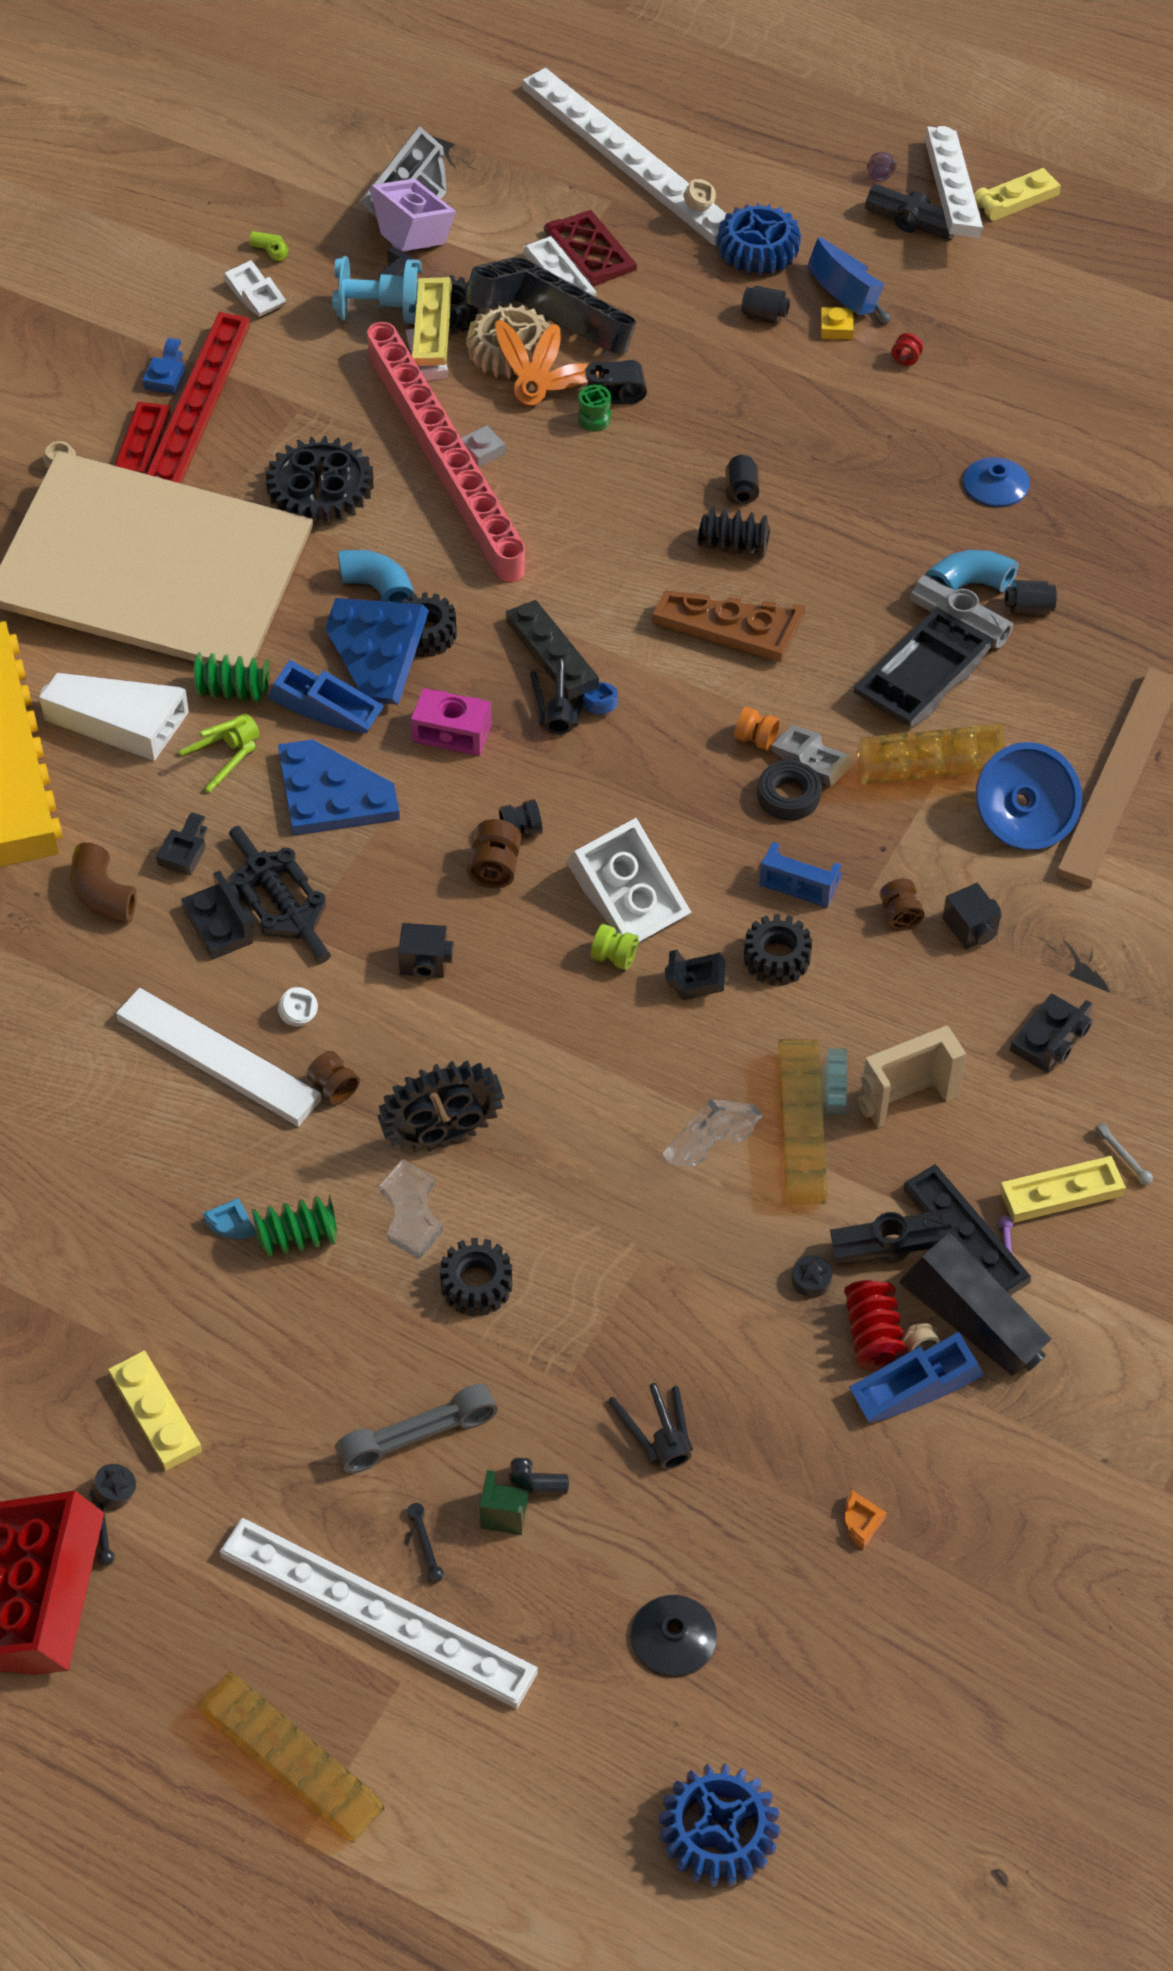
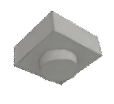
M488 425L461 438L478 467L506 454V444Z

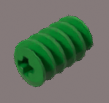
M198 652L194 662V684L199 696H206L210 691L213 698H219L223 692L224 697L231 700L237 693L240 701H247L251 694L252 700L258 703L261 702L267 691L270 679L269 659H265L262 668H258L256 658L252 657L249 666L244 667L242 656H238L235 665H231L229 655L225 654L221 664H217L215 653H210L207 662H203L202 654Z
M330 1195L327 1206H324L318 1196L314 1197L312 1209L310 1210L303 1199L298 1200L295 1213H293L288 1203H283L280 1216L276 1214L272 1206H267L265 1219L261 1218L256 1209H252L258 1247L263 1248L269 1258L273 1257L274 1248L277 1244L284 1254H289L292 1241L295 1242L300 1251H304L306 1238H310L316 1248L320 1247L322 1235H326L331 1245L336 1244L337 1225Z

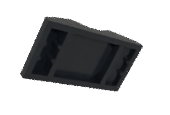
M936 607L854 687L853 693L911 727L933 714L945 695L956 684L967 680L992 646L993 640Z

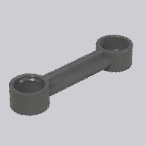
M471 1385L455 1394L450 1403L373 1432L370 1429L352 1431L338 1440L335 1450L345 1472L359 1473L376 1465L384 1454L458 1425L462 1428L478 1427L491 1420L496 1415L498 1408L486 1385Z

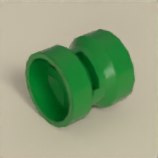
M601 385L584 387L578 396L580 407L578 413L579 424L588 431H601L607 428L611 421V411L609 409L611 405L610 391Z

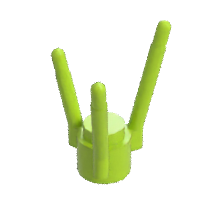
M240 715L233 720L200 731L199 736L204 739L180 749L178 755H187L221 739H224L230 748L234 749L237 747L240 749L205 787V792L210 793L248 753L256 749L253 741L259 739L260 732L255 721L249 715Z

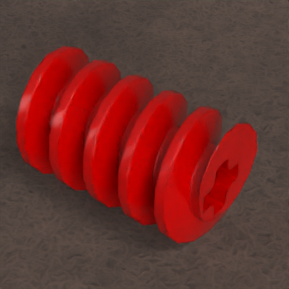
M860 1280L849 1284L844 1289V1294L847 1297L846 1307L849 1310L848 1319L852 1325L853 1348L857 1354L856 1364L861 1369L878 1371L895 1361V1358L901 1356L906 1350V1344L900 1340L903 1337V1330L900 1326H897L900 1324L901 1317L898 1312H895L898 1308V1301L893 1298L896 1292L893 1284Z

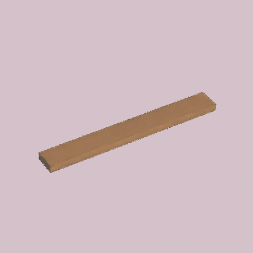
M1149 667L1058 867L1057 877L1089 888L1092 887L1173 704V675Z

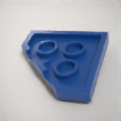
M335 598L325 629L360 692L379 703L399 705L429 612L423 604Z
M313 739L278 744L293 835L400 820L395 787L391 781Z

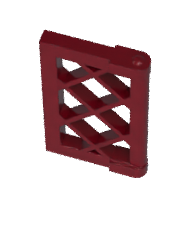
M592 210L548 222L543 228L546 234L555 240L592 287L637 270L636 262ZM588 223L592 229L580 226ZM564 231L570 232L569 238H563L560 233ZM575 234L592 237L589 243L573 240ZM596 239H601L607 247L594 245ZM572 248L586 251L584 257H579ZM591 252L607 256L605 262L588 259ZM612 257H616L620 261L617 265L609 262ZM588 267H592V268H596V269H600V270L595 271V272H591Z

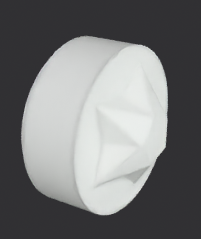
M294 987L287 990L278 1003V1013L281 1019L293 1027L307 1025L316 1015L318 1008L315 996L309 990L302 987Z

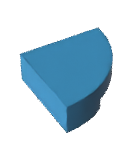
M239 1198L202 1213L205 1224L213 1232L223 1237L241 1239L255 1235V1228Z

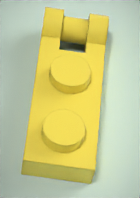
M1041 168L991 189L980 188L974 193L977 206L984 208L988 218L995 221L1058 196L1061 185L1044 168Z

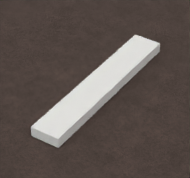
M139 988L116 1012L119 1022L298 1127L321 1101V1093L142 988Z

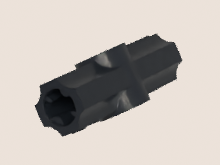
M875 183L871 187L866 199L865 209L894 219L896 225L905 232H915L919 228L949 240L954 238L955 235L949 234L943 208L933 205L924 193L913 191L905 195Z
M948 1209L904 1217L896 1212H886L879 1215L874 1222L831 1229L830 1235L836 1265L876 1258H881L887 1262H898L907 1257L910 1252L931 1249L948 1232L952 1235L953 1232ZM889 1235L899 1236L898 1238L893 1240L885 1239V1237Z

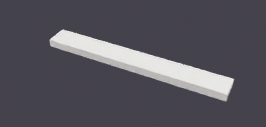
M241 1518L220 1550L222 1559L515 1709H518L538 1674V1667L244 1518Z

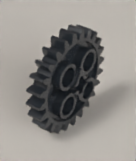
M324 436L321 442L317 443L313 437H310L309 444H304L301 440H297V448L294 449L286 445V454L277 452L275 454L276 461H270L269 470L266 471L267 494H270L271 504L277 503V510H286L288 513L312 518L313 525L317 524L319 518H324L325 522L330 524L331 517L333 516L343 521L344 512L354 516L355 506L364 508V499H370L371 490L374 489L373 466H370L369 457H363L361 448L353 451L351 442L341 446L340 438L335 439L333 443H328L327 436ZM323 461L324 472L321 473L320 498L316 500V488L319 486V464Z
M450 1061L447 1067L443 1069L438 1064H435L432 1072L427 1073L422 1069L419 1070V1077L416 1079L405 1077V1086H393L394 1094L383 1097L385 1104L379 1105L380 1114L377 1117L385 1139L390 1140L392 1146L400 1144L403 1151L412 1146L414 1152H418L423 1146H427L430 1152L438 1144H442V1147L446 1148L449 1146L450 1141L453 1140L462 1143V1136L466 1134L476 1136L475 1129L477 1127L487 1128L489 1125L486 1119L498 1117L496 1110L503 1108L501 1100L505 1099L498 1076L493 1074L490 1067L483 1069L481 1063L471 1067L469 1061H465L459 1067H456L454 1061ZM432 1093H437L441 1100L442 1106L446 1112V1115L451 1120L446 1121L444 1119L439 1108V1105L435 1097L432 1096Z

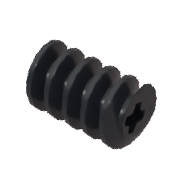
M711 505L707 513L702 516L697 544L701 547L707 538L710 549H715L720 541L722 551H728L732 543H734L735 553L739 554L742 553L747 545V551L750 556H754L760 547L761 556L765 558L770 537L768 517L763 515L760 522L756 523L754 513L751 512L746 521H742L741 510H737L731 519L729 518L728 508H724L720 516H716L715 507Z

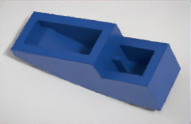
M817 238L807 264L812 275L832 296L856 314L863 315L874 312L884 283L866 272L868 269L866 265L824 238Z
M292 660L288 661L275 680L268 696L270 700L309 719L340 729L367 734L384 705L325 670L317 676Z
M957 1332L924 1352L921 1347L914 1349L851 1385L849 1388L869 1423L937 1400L979 1379L984 1374L960 1332Z

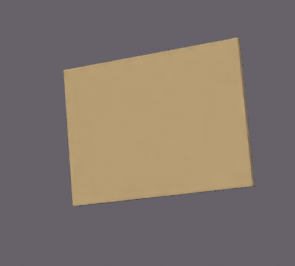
M57 451L0 565V609L194 662L198 652H201L203 662H207L210 653H215L217 664H221L225 654L229 655L231 665H235L237 657L242 656L244 667H248L251 658H256L311 532L313 519Z

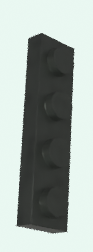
M537 600L505 611L507 623L555 683L558 659H564V695L568 700L600 688L598 675Z

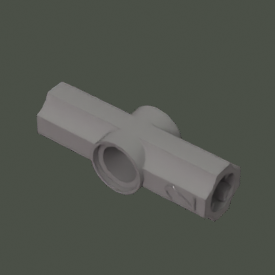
M923 575L911 592L910 601L930 612L938 607L992 639V647L1000 649L1012 632L1013 623L981 606L977 595L970 590H953L935 579Z

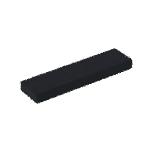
M936 1164L904 1183V1191L922 1213L948 1209L953 1236L1010 1295L1031 1283V1275Z

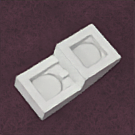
M252 260L225 272V282L245 306L258 317L286 304V299L271 278L265 279Z

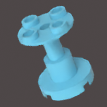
M348 257L336 258L334 273L335 278H338L339 290L333 291L332 306L333 310H336L337 317H340L342 321H346L350 298L379 300L380 307L403 308L404 324H415L418 290L417 273H422L420 260H407L404 276L381 274L380 281L350 279Z

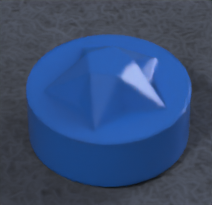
M599 682L600 688L583 694L584 708L590 713L606 714L618 706V692L612 684Z

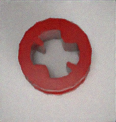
M903 333L897 338L891 353L898 363L911 366L918 361L919 356L923 352L924 345L916 335Z

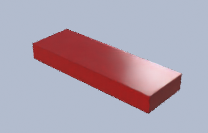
M137 402L114 466L147 474L170 416L169 405Z

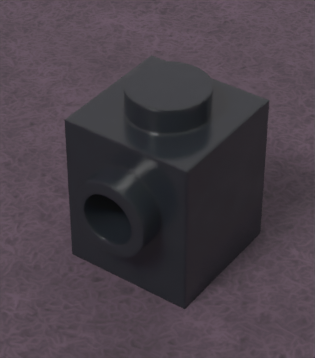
M977 882L946 896L942 918L964 948L968 949L977 944H986L997 936L1002 914L998 903L994 899H990Z
M402 923L398 949L400 975L418 976L420 978H444L446 963H452L454 955V941H447V926Z

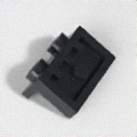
M221 871L213 873L214 886L181 899L182 908L212 960L253 944L251 928L255 927V922L247 906L242 908L238 902L240 897L232 880L227 882Z
M1051 993L1011 1042L1010 1052L1049 1073L1057 1062L1063 1064L1067 1060L1073 1049L1072 1043L1077 1037L1083 1039L1093 1024V1019L1090 1018L1093 1003L1085 1000L1077 1008Z

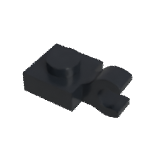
M191 812L181 832L173 829L170 830L156 856L158 866L192 875L206 848L203 838L206 835L207 827L202 825L205 816Z

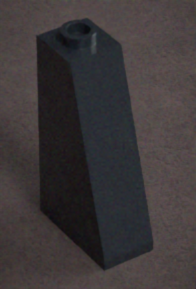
M950 1232L935 1244L899 1280L909 1292L1010 1375L1013 1376L1023 1366L1028 1372L1031 1371L1046 1356L1041 1349L1052 1338Z

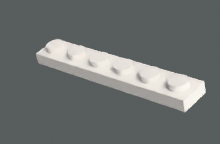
M927 126L924 139L949 234L980 238L983 226L957 132L946 126H939L937 128Z

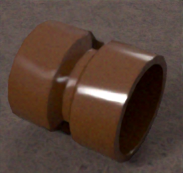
M498 819L485 820L478 824L475 829L472 844L473 850L470 853L467 868L468 875L472 881L486 888L494 889L504 888L512 883L522 840V834L516 826Z

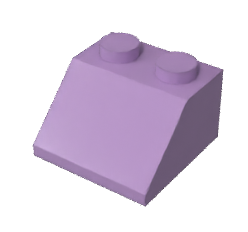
M416 179L371 185L370 193L381 235L389 240L394 248L407 252L413 249L430 248L431 246L445 244L456 213L453 208Z

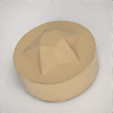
M694 179L684 190L683 197L685 203L691 209L704 212L714 203L716 191L706 180Z

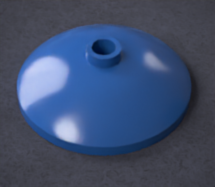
M1022 742L1001 749L986 762L977 780L975 798L980 818L994 837L1016 849L1039 850L1059 842L1073 829L1081 812L1082 788L1076 771L1062 754L1043 744ZM1018 795H1023L1026 798V806L1018 804Z

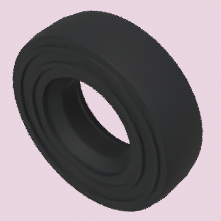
M784 760L773 763L762 772L758 780L757 796L760 805L767 813L779 819L798 820L807 817L816 810L821 800L822 784L819 775L813 768L799 761ZM783 782H794L802 787L803 793L797 798H784L776 792V787Z

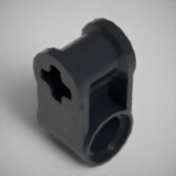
M597 361L590 363L585 368V377L588 381L586 386L601 385L607 388L611 394V404H634L642 401L647 395L643 368L638 361ZM597 371H599V378L596 375Z

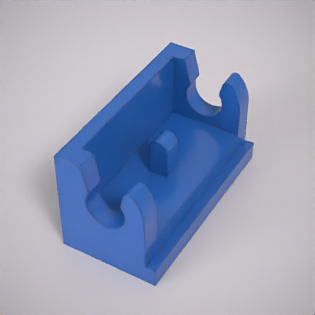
M773 842L761 862L759 886L828 908L842 878V872H840L842 864L835 862L831 870L827 871L780 855L781 852H778L780 844Z

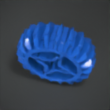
M759 203L752 207L745 204L743 209L734 207L733 213H726L725 219L720 222L718 227L717 244L720 257L726 259L727 265H735L736 271L744 269L747 275L751 272H758L760 276L762 272H769L773 275L775 269L784 271L786 265H792L793 260L800 251L801 234L798 221L792 219L791 213H783L782 207L773 209L771 204L766 207L760 206Z
M707 1763L703 1767V1777L701 1778L690 1769L687 1772V1784L676 1780L673 1784L675 1795H666L664 1797L663 1806L667 1810L660 1812L659 1823L665 1827L660 1831V1840L664 1843H670L666 1848L668 1859L680 1857L677 1863V1869L680 1873L688 1870L690 1867L694 1868L692 1880L695 1883L702 1879L703 1874L710 1875L709 1882L714 1888L718 1884L719 1876H726V1882L732 1887L736 1884V1873L738 1872L744 1879L749 1881L753 1877L752 1866L763 1870L767 1864L765 1855H773L776 1851V1844L772 1839L779 1837L780 1826L773 1822L778 1820L779 1810L777 1807L769 1806L773 1798L770 1791L758 1793L761 1788L759 1777L752 1779L749 1783L745 1782L746 1771L744 1768L737 1771L736 1776L729 1775V1766L725 1763L721 1766L720 1774H713L712 1767ZM716 1796L728 1797L735 1801L731 1803L723 1802ZM698 1802L702 1819L694 1823L693 1830L686 1833L682 1822L687 1811ZM752 1817L755 1822L756 1833L752 1840L745 1847L741 1848L737 1831L744 1827L745 1820ZM712 1818L718 1822V1825L712 1826ZM727 1823V1831L723 1830L720 1825ZM715 1847L723 1854H713L702 1849Z

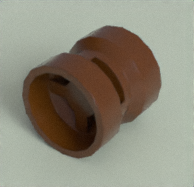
M904 878L895 879L882 887L879 895L883 906L888 909L886 916L891 928L905 930L921 923L925 913L920 901L916 900L918 893L913 881Z
M327 1051L318 1056L307 1070V1078L316 1087L323 1088V1095L332 1104H340L349 1099L356 1092L360 1084V1078L352 1069L344 1067V1061L335 1051Z

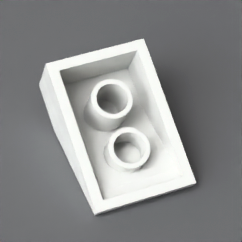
M637 818L575 850L566 860L585 895L609 925L615 928L617 934L629 932L638 935L639 942L692 913Z

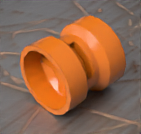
M746 706L737 720L734 739L744 743L748 741L754 742L757 748L769 751L777 737L780 718L773 715H760L756 709Z

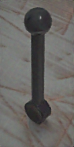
M91 1489L89 1493L91 1502L104 1512L99 1534L101 1552L98 1555V1561L103 1566H109L114 1562L115 1555L109 1549L104 1505L95 1499Z
M413 1503L407 1509L408 1517L411 1521L415 1522L429 1566L427 1577L430 1581L437 1583L443 1579L444 1571L441 1567L437 1566L423 1522L424 1507L419 1503Z

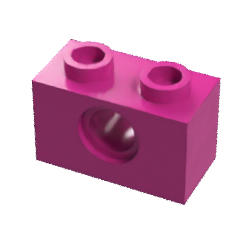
M423 688L411 718L412 742L480 756L492 725L491 702L475 697L470 698L441 690L436 691Z

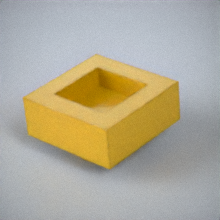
M822 307L821 339L853 340V311L849 308Z

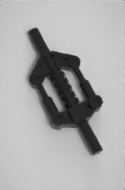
M235 826L230 829L229 836L246 859L243 866L230 875V880L234 882L239 895H241L247 906L254 910L261 919L260 928L262 933L266 936L302 938L318 963L328 961L331 954L314 931L325 910L326 899L323 893L313 891L308 884L307 876L296 862L294 850L285 847L276 852H266L265 850L258 852L241 826ZM288 873L296 886L303 889L308 896L304 905L299 906L278 874ZM261 885L281 915L266 914L261 906V900L252 887Z

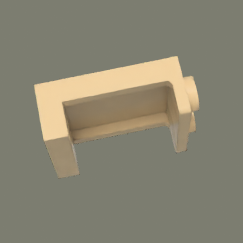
M943 1026L865 1058L858 1104L863 1115L866 1118L870 1117L877 1128L885 1125L888 1103L932 1085H935L945 1102L959 1097L967 1054L949 1026Z

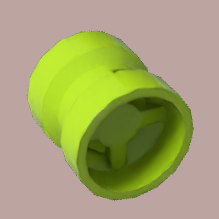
M602 924L593 940L590 956L592 959L600 962L609 959V961L614 963L615 967L627 971L634 960L639 936L629 932L617 934L614 927Z

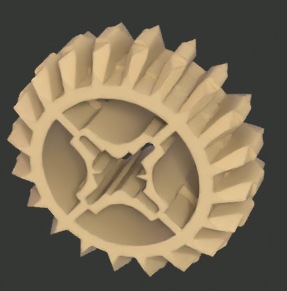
M511 303L509 307L502 308L500 305H497L496 310L486 308L484 314H477L476 320L470 322L468 335L466 336L468 354L470 355V360H473L475 363V367L482 368L484 374L493 372L495 378H498L500 375H506L508 380L512 375L516 374L509 366L500 349L495 332V322L503 320L514 329L524 344L529 362H531L534 349L541 335L550 326L545 321L544 315H537L535 309L526 311L524 305L514 308Z

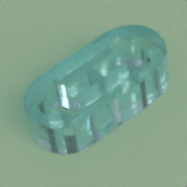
M827 1048L826 1114L845 1115L847 1106V1049Z

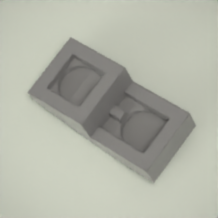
M792 725L771 745L772 751L783 760H794L807 764L817 772L821 783L831 787L853 766L851 755L824 746L820 734Z

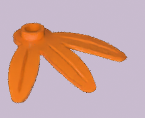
M503 320L495 322V332L500 349L509 366L518 377L514 384V394L522 404L528 406L537 405L544 399L546 391L570 389L587 382L585 368L589 364H569L549 372L560 347L561 335L558 325L551 324L543 332L534 349L531 362H529L524 344L514 329ZM526 384H533L536 392L529 393L526 390Z

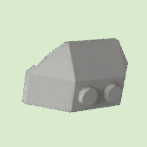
M419 126L372 185L416 179L442 199L447 192L445 168L442 159L444 156L443 146ZM369 188L360 199V204L377 218Z

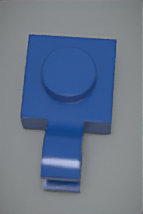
M167 338L163 358L153 357L143 378L144 389L175 395L185 373L184 362H181L183 352L178 351L181 340Z

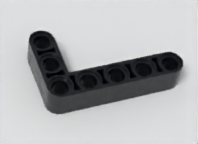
M511 257L473 267L464 300L468 304L478 308H491L519 301L598 346L618 354L627 352L636 325V320L632 316L539 265L520 257Z

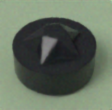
M815 1255L804 1256L793 1267L792 1283L794 1288L802 1295L817 1297L829 1290L833 1271L830 1264L824 1258Z
M108 1464L101 1467L92 1482V1493L95 1499L100 1504L110 1508L126 1505L136 1489V1480L133 1473L125 1466L119 1464Z

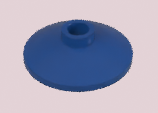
M988 457L975 461L966 469L963 485L966 493L976 502L985 506L1000 508L1015 505L1024 499L1028 493L1030 481L1028 474L1019 464L1005 458Z

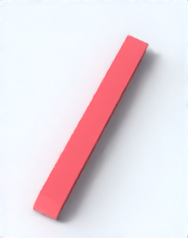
M387 322L372 324L367 330L369 359L496 576L504 582H516L522 579L525 575V546L395 327Z

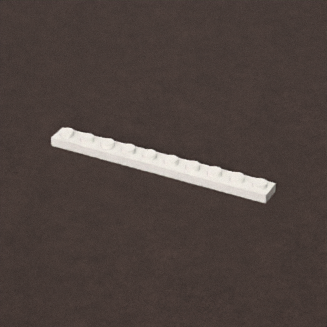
M547 68L522 80L525 92L711 244L717 245L718 227L726 215L723 210L714 203L704 212L691 209L685 203L683 197L684 190L689 184Z

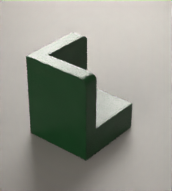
M487 1470L479 1506L481 1529L522 1535L529 1501V1490L496 1485V1471Z

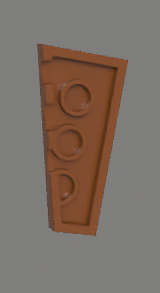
M665 590L652 614V623L782 662L805 615V605L793 604V609L776 607V602L762 601L761 605L741 603V598L728 597L727 600L716 601L711 600L709 595Z

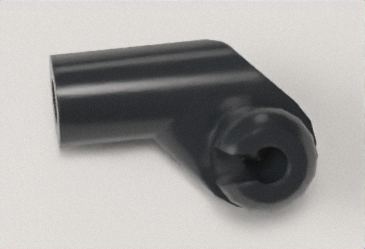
M514 1458L511 1461V1473H508L512 1484L535 1494L566 1495L568 1493L569 1478L567 1474L532 1473L533 1462L529 1458Z

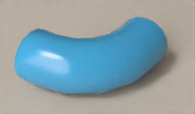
M969 549L949 554L934 564L926 572L925 576H929L953 590H957L967 584H984L1004 592L1006 587H1009L1014 580L1019 563L990 550Z
M342 550L337 552L342 585L366 584L378 590L381 601L401 603L405 598L410 602V595L415 594L405 569L390 557L370 550Z

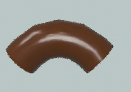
M83 842L78 844L72 855L70 880L79 900L95 914L116 921L130 923L136 907V888L115 883L108 877L107 867L110 855L103 847L94 843Z

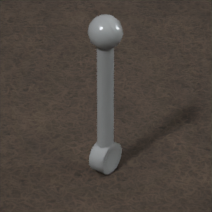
M1103 1122L1095 1127L1098 1135L1102 1139H1106L1138 1175L1137 1179L1140 1184L1149 1185L1153 1180L1151 1172L1143 1170L1111 1135L1110 1130Z

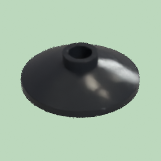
M666 1595L651 1600L641 1608L633 1621L631 1641L637 1658L649 1670L666 1677H683L697 1672L711 1659L716 1647L717 1630L711 1614L699 1602L681 1595ZM669 1625H678L682 1628V1631L679 1634H671L667 1631V1627Z

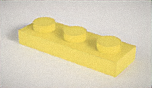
M450 277L418 278L412 353L417 366L446 365L452 292Z
M1112 1156L1004 1181L1001 1182L999 1191L1013 1223L1122 1197L1126 1187Z
M145 1350L108 1369L112 1381L165 1471L202 1452L199 1440Z

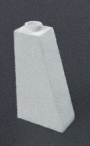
M57 673L52 681L42 688L39 695V702L45 721L152 761L156 760L189 713L186 690L174 686Z

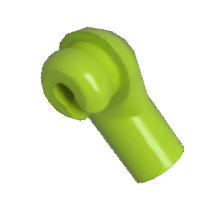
M251 232L250 247L265 249L269 256L276 261H281L287 257L288 246L280 235Z

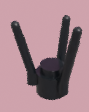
M558 659L556 696L547 705H545L537 673L534 670L531 671L532 686L540 714L539 725L544 726L548 732L553 734H566L571 731L572 727H577L579 713L583 705V695L577 697L574 707L570 705L569 700L563 698L564 659Z
M651 1383L649 1386L663 1427L653 1434L655 1441L652 1444L617 1399L611 1397L609 1404L646 1451L650 1464L659 1462L662 1469H672L689 1461L692 1456L691 1451L693 1447L688 1437L683 1403L678 1386L672 1387L678 1431L670 1422L657 1384Z

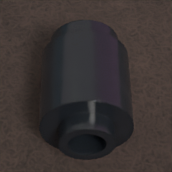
M754 286V288L747 287L743 295L741 311L742 313H747L750 318L779 323L782 317L786 318L788 315L790 299L786 298L785 291Z
M747 455L733 457L725 469L726 495L733 503L749 504L759 496L758 466Z
M1013 580L1011 587L1007 586L1005 589V607H1010L1011 614L1046 615L1047 612H1054L1057 603L1056 586L1048 584L1047 581Z

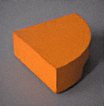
M851 1490L845 1505L844 1523L850 1538L863 1550L885 1521L887 1512Z

